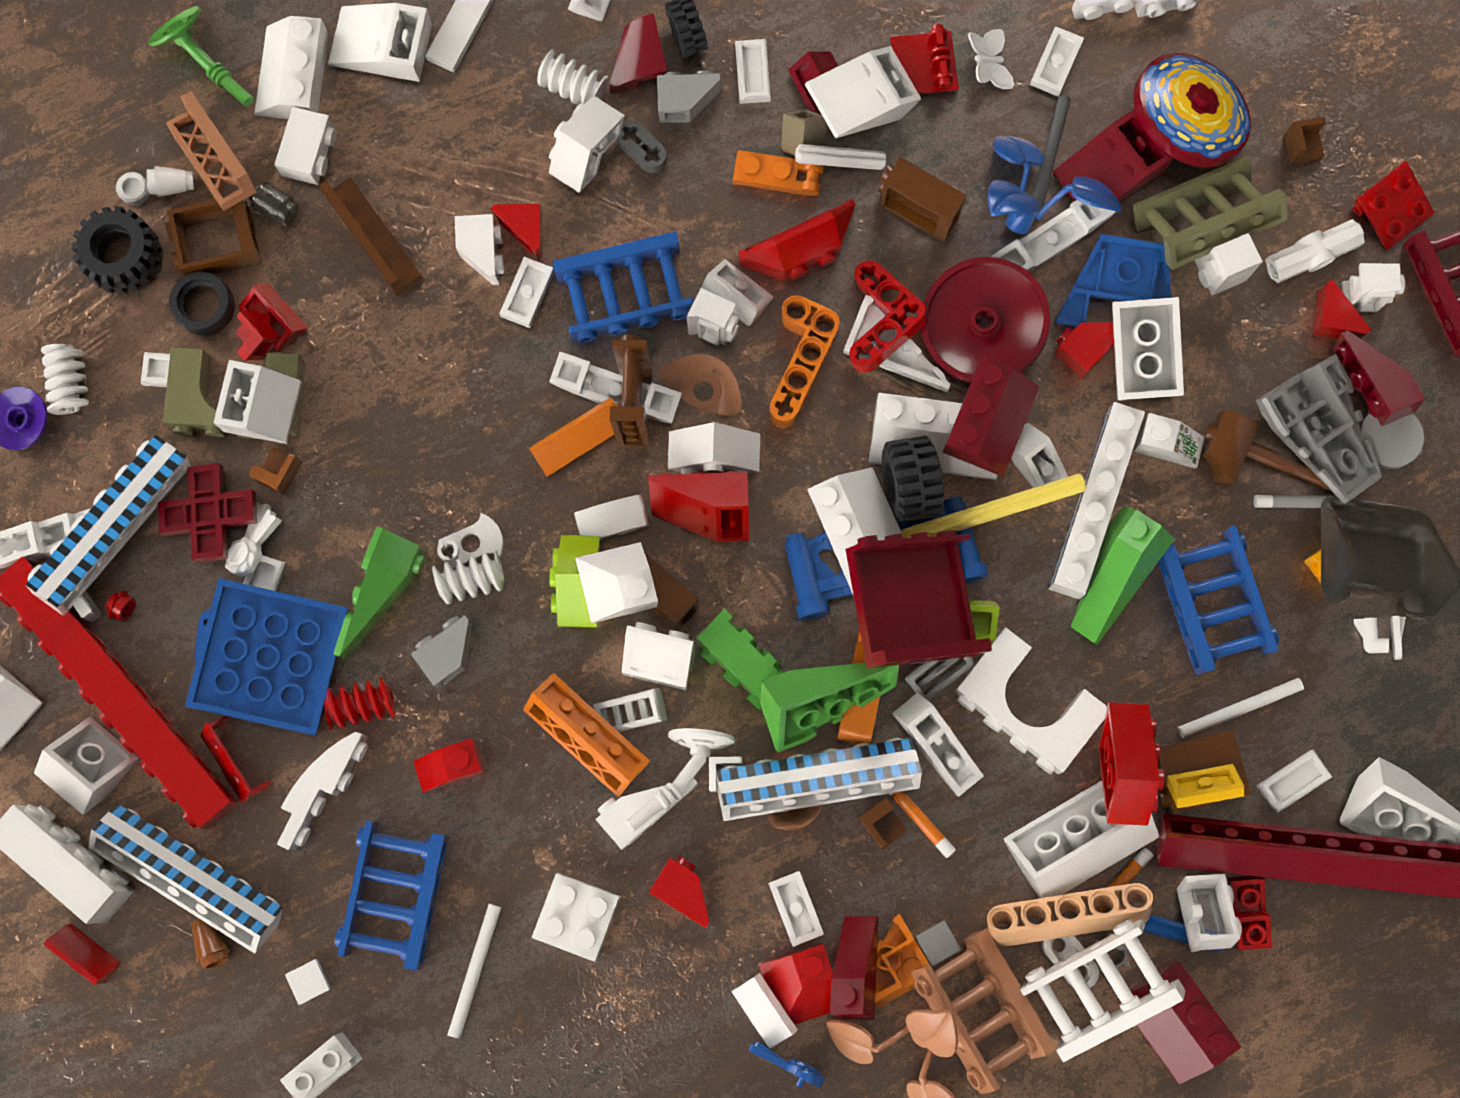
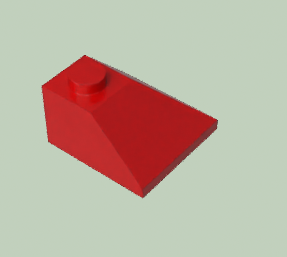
M823 943L759 964L763 979L794 1025L830 1013L833 971Z

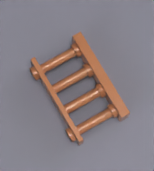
M987 928L974 932L962 939L966 945V952L933 972L930 965H926L911 972L915 979L914 985L917 992L927 1000L932 1011L953 1010L958 1033L956 1053L967 1070L968 1081L980 1094L994 1092L1000 1087L994 1075L1023 1055L1028 1054L1031 1059L1047 1056L1057 1049L1026 995L1023 996L1020 991L1021 987ZM971 964H977L984 976L983 982L951 1002L941 984ZM990 993L994 994L1001 1006V1012L968 1033L958 1014ZM1008 1023L1011 1024L1019 1037L1018 1042L986 1063L976 1045Z

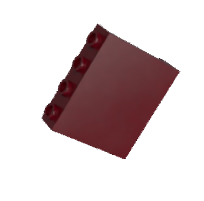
M948 530L937 533L936 537H931L930 532H921L910 535L911 538L907 539L904 538V534H893L884 537V540H878L877 535L858 538L857 545L845 549L867 669L973 657L992 651L990 638L976 639L958 543L970 540V534L956 535V530Z

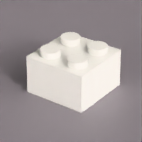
M556 873L532 938L595 962L599 959L622 896L561 873Z

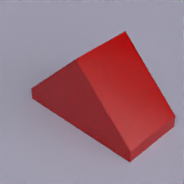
M540 203L494 204L490 208L494 219L539 261L543 257V213Z
M1333 279L1330 280L1317 294L1312 335L1338 339L1341 333L1348 330L1362 339L1372 329Z

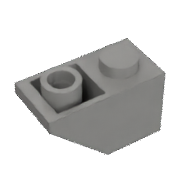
M705 70L682 75L680 72H667L664 75H657L659 123L691 122L721 92L720 73L714 74L711 71Z
M465 615L461 618L455 616L448 620L442 626L444 631L434 638L430 635L422 639L415 646L417 650L411 654L433 686L438 689L462 673L466 668L473 624Z

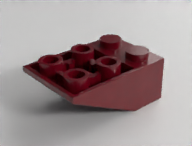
M1135 109L1109 125L1052 173L1063 188L1067 184H1072L1073 179L1077 176L1096 179L1109 187L1120 202L1164 173L1173 157L1165 153L1150 139L1140 124ZM1072 192L1067 193L1073 202L1077 200L1072 196Z

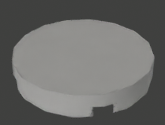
M1369 413L1360 422V432L1363 441L1370 439L1379 468L1386 470L1399 469L1413 462L1422 451L1424 444L1423 427L1414 414L1381 426L1377 418H1374Z

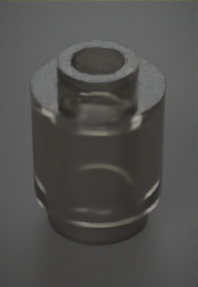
M268 182L254 187L257 193L249 197L252 210L276 225L288 226L294 220L299 206L291 196Z

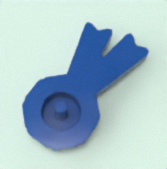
M757 1041L756 1045L751 1043L748 1049L751 1053L799 1077L796 1086L802 1088L806 1081L819 1088L822 1087L824 1076L818 1069L799 1059L787 1061L761 1042Z

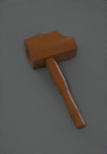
M1225 409L1218 414L1214 424L1210 423L1204 434V438L1208 439L1202 456L1211 466L1213 481L1228 486L1235 483L1247 456L1275 469L1290 473L1291 476L1295 475L1323 487V490H1330L1309 467L1253 442L1252 440L1259 423L1251 418Z

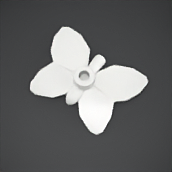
M1001 29L991 30L983 38L976 33L970 32L968 37L973 50L977 53L975 61L977 62L976 78L978 82L986 83L991 81L994 86L1003 90L1012 89L1014 86L1013 77L1006 67L1000 65L1003 63L1004 58L1002 56H995L1003 49L1005 43L1004 31Z

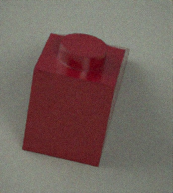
M844 916L832 974L830 1014L840 1019H875L879 919L877 916Z

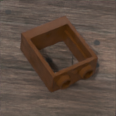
M900 157L895 166L888 165L880 181L882 184L878 191L882 194L880 206L945 242L960 218L967 195Z
M215 199L167 211L169 222L165 223L166 231L170 241H174L176 250L172 252V260L176 270H180L184 275L199 271L214 274L262 262L251 207L247 199L225 211L221 209ZM234 215L241 251L193 262L186 226Z
M645 553L658 599L657 607L652 609L679 632L699 610V599Z

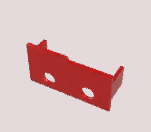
M223 716L212 723H205L200 736L240 802L244 805L248 799L268 789L270 781L251 790L214 731L226 724L229 717Z

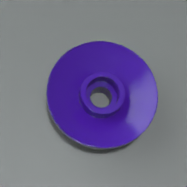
M20 386L9 388L0 393V446L9 450H23L32 446L38 441L45 430L47 423L46 405L41 396L32 389Z

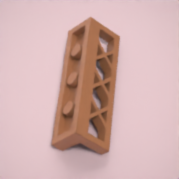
M192 91L180 96L187 111L167 121L166 125L221 209L225 211L257 193L247 172ZM191 121L195 123L192 134L180 133L177 130ZM196 143L209 144L206 154L193 153ZM210 163L223 165L219 175L207 174ZM224 184L236 185L239 190L224 198L221 196Z

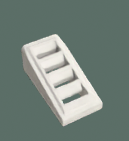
M651 689L593 704L594 710L609 724L607 708L612 707L616 724L613 727L618 732L668 720L661 689ZM648 698L650 699V703H651V707H652V711H653V716H652V717H650V713H649V709H648V704H647V700H646V699H648ZM635 701H638L642 718L640 720H637L633 704ZM623 704L625 706L628 718V723L625 724L623 721L620 705Z

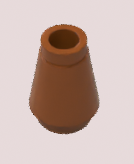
M201 919L192 922L197 963L201 964L203 970L213 969L226 963L229 960L227 953L230 950L218 930Z

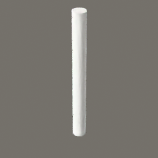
M1296 678L1179 726V734L1185 739L1304 690L1303 683L1300 678Z
M488 904L447 1034L451 1037L461 1038L501 910L499 906Z

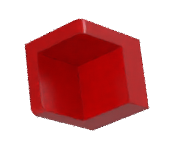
M257 310L240 311L237 317L242 322V325L237 329L236 334L244 344L238 349L237 353L244 361L263 360L281 337Z

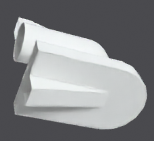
M1392 616L1390 618L1394 660H1402L1401 640L1406 616ZM1377 618L1353 620L1354 626L1363 638V647L1366 652L1371 654L1388 653L1389 638L1378 639Z

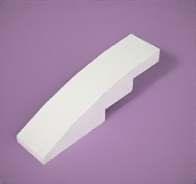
M90 509L75 514L64 513L38 523L29 521L1 531L0 569L10 567L22 556L33 561L50 557V550L54 544L60 539L64 540L72 531V525L75 520L82 514L86 515Z

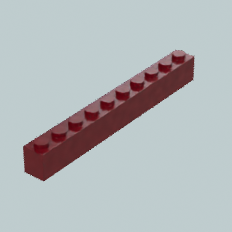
M1162 814L1158 829L1159 838L1155 840L1158 866L1460 898V845L1173 814Z

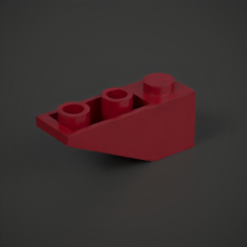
M1348 330L1341 333L1333 346L1334 352L1341 364H1344L1349 372L1354 388L1360 391L1365 398L1370 414L1377 418L1381 426L1416 412L1426 398L1409 371Z

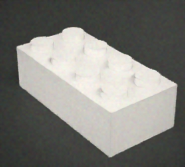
M13 804L0 819V850L84 923L109 922L133 894L134 890L127 885L130 880L117 869L111 871L103 864L105 858L89 848L88 850L78 842L81 838L77 833L66 826L62 829L55 823L54 819L56 816L42 805L35 807L30 804L27 806Z

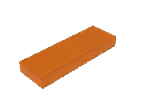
M611 397L529 448L546 477L615 435L610 422V406L617 405Z

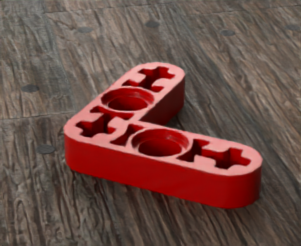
M871 260L858 264L854 271L857 287L865 295L871 296L874 303L887 315L850 348L849 356L852 366L855 370L862 373L871 372L917 333L927 321L925 305L879 263ZM866 273L870 276L874 274L876 282L879 284L877 287L870 278L864 279ZM887 290L899 292V296L894 301L889 302L882 299V295ZM909 311L911 313L917 312L918 317L909 316L907 318L906 313ZM891 329L897 332V336L892 341L886 342L879 338L880 334L885 330ZM874 341L877 346L873 347L872 342ZM859 354H870L871 358L868 360L865 358L860 359Z

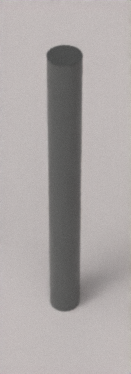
M1065 95L1058 97L1043 155L1044 162L1040 166L1033 193V198L1039 203V209L1044 205L1071 98Z

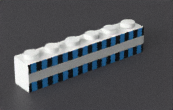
M1113 402L1107 410L1084 478L1086 490L1079 493L1048 587L1049 590L1078 600L1086 594L1145 414L1144 411L1117 402Z
M155 435L150 441L147 440L142 443L137 450V457L129 466L124 465L115 476L116 481L108 490L104 489L96 496L93 502L94 506L86 515H80L75 520L70 534L64 540L60 539L54 544L50 550V557L44 564L37 565L30 572L28 582L25 584L32 594L64 616L77 599L157 508L158 502H162L187 473V467H191L186 455L158 435Z
M892 738L884 743L872 745L861 743L853 748L842 750L831 748L818 754H795L787 759L775 761L764 759L756 764L745 766L729 765L721 770H716V787L723 821L919 789L922 770L913 738Z
M116 803L91 829L89 849L253 953L260 949L279 926L284 908L276 900L254 890L245 880L237 879L227 873L218 863L208 861L200 856L191 846L181 844L170 837L162 828L153 826L140 818L135 811L126 809Z

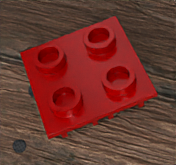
M942 24L933 25L929 33L890 37V45L918 94L959 90L952 32L944 29Z
M1407 161L1402 162L1360 195L1352 207L1356 215H1367L1385 250H1389L1435 213Z

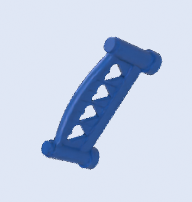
M960 496L944 500V507L940 516L902 523L897 521L900 530L965 510L967 509L966 503L962 501ZM972 527L956 532V535L970 534L971 537L970 540L958 543L966 584L989 577L986 563L981 562ZM826 531L812 539L805 538L804 533H794L785 537L786 543L784 545L799 605L796 606L799 621L824 617L830 614L828 600L853 595L842 568L838 576L819 558L822 550L833 551Z

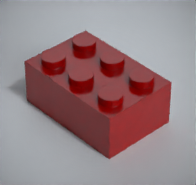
M1108 703L1098 745L1108 824L1148 826L1151 813L1157 812V791L1163 790L1164 771L1163 769H1158L1160 744L1154 742L1157 723L1156 719L1151 718L1149 704Z

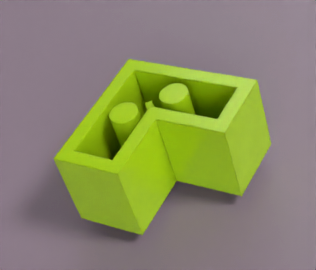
M561 535L559 548L553 549V567H550V587H556V594L552 593L551 613H557L558 626L597 627L598 622L591 623L575 558L601 552L600 536Z

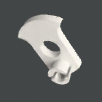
M480 513V518L475 524L439 539L437 553L454 570L459 559L465 565L469 563L471 556L477 560L482 557L483 553L494 555L495 550H497L499 557H501L504 545L503 536L498 525L490 517ZM469 535H475L480 540L479 548L471 553L464 551L462 548L464 538ZM449 547L454 548L453 558L444 555L445 550Z

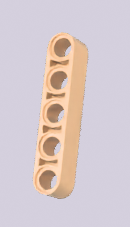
M1132 883L998 905L993 907L987 915V930L997 946L1007 947L1112 930L1129 919L1132 923L1140 919L1146 923L1151 916L1153 894L1146 885ZM1140 901L1145 906L1141 908L1132 907L1129 904V902ZM1099 906L1108 907L1111 911L1108 913H1100L1097 910H1095V908ZM1071 911L1078 916L1073 919H1067L1061 914ZM1032 917H1039L1044 922L1032 924L1028 920ZM1000 922L1008 923L1010 927L1005 930L997 929L995 925Z

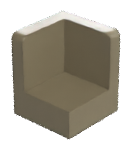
M807 109L783 113L781 150L795 156L796 148L800 144L825 146L827 122L824 117Z

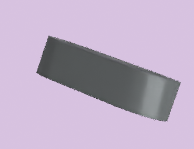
M633 120L624 121L620 135L617 138L620 148L646 172L657 173L663 170L667 163V154L664 146L640 123ZM625 132L630 134L636 132V139L639 144H636L632 139L625 141ZM644 149L648 150L651 154L658 152L659 161L650 160L647 162V154Z

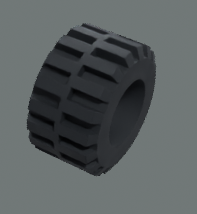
M115 206L114 211H112L110 207L102 208V213L98 214L96 211H93L89 214L91 216L90 220L86 221L83 219L79 223L82 229L81 231L75 230L73 235L77 239V242L72 243V250L76 253L73 258L75 263L80 266L79 269L98 287L110 293L116 290L119 294H127V289L134 293L140 290L138 285L143 283L147 286L151 283L148 280L151 275L156 277L159 271L155 266L156 264L161 265L163 259L158 254L163 252L162 245L158 242L159 238L156 233L134 211L129 209L126 212L123 207ZM121 238L131 239V248L125 258L116 263L104 262L106 249L112 242Z
M922 435L886 442L882 451V475L887 500L897 521L902 523L940 516L944 505V482L939 457L928 436Z

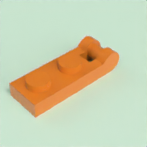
M738 150L732 180L733 184L806 196H818L821 187L818 180L819 176L823 174L824 165L801 164L792 158ZM797 174H807L806 181H797Z

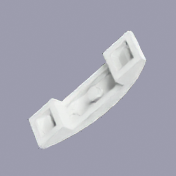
M1076 200L1070 204V208L1021 240L1016 239L991 257L1006 259L1031 272L1091 233L1113 216L1115 211L1090 206Z
M559 352L549 383L597 403H602L610 397L617 406L618 402L622 401V375L590 365V361ZM642 382L641 407L645 408L648 419L672 424L682 393L652 382L651 385Z

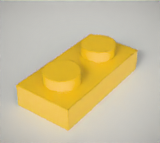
M1233 764L1167 776V786L1177 808L1244 797V785Z

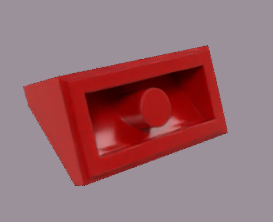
M269 283L255 284L238 306L241 311L257 310L281 337L273 347L277 352L285 349L307 329L303 321Z
M73 924L64 926L43 943L48 950L93 985L106 983L120 966L119 960Z

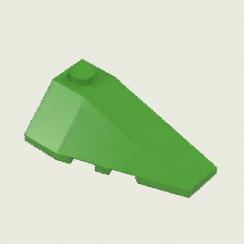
M1123 506L1107 527L1086 594L1080 598L1070 627L1098 645L1175 538L1162 525L1143 513Z
M376 527L361 568L365 569L364 581L362 580L359 585H356L352 593V603L355 605L354 612L349 611L344 618L334 655L346 660L412 582L415 573L418 575L421 573L426 557L423 556L424 550L419 545L383 528Z

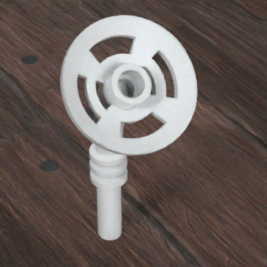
M683 728L669 731L668 737L674 742L690 748V755L693 757L672 784L668 782L666 788H660L661 793H654L655 798L626 820L629 828L632 831L637 830L661 809H668L669 803L673 805L675 799L679 800L681 798L680 794L706 762V757H710V750L734 744L735 738L727 733L706 729Z

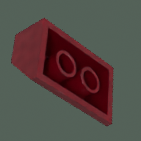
M983 354L942 453L1004 477L1040 387L1014 366Z
M1169 960L1158 968L1157 971L1162 979L1168 980L1169 983L1179 979L1186 990L1184 999L1136 1026L1177 1083L1182 1084L1215 1068L1242 1047L1182 964L1176 960ZM1145 978L1131 988L1130 991L1133 996L1137 995L1140 999L1151 993L1149 991L1151 986Z

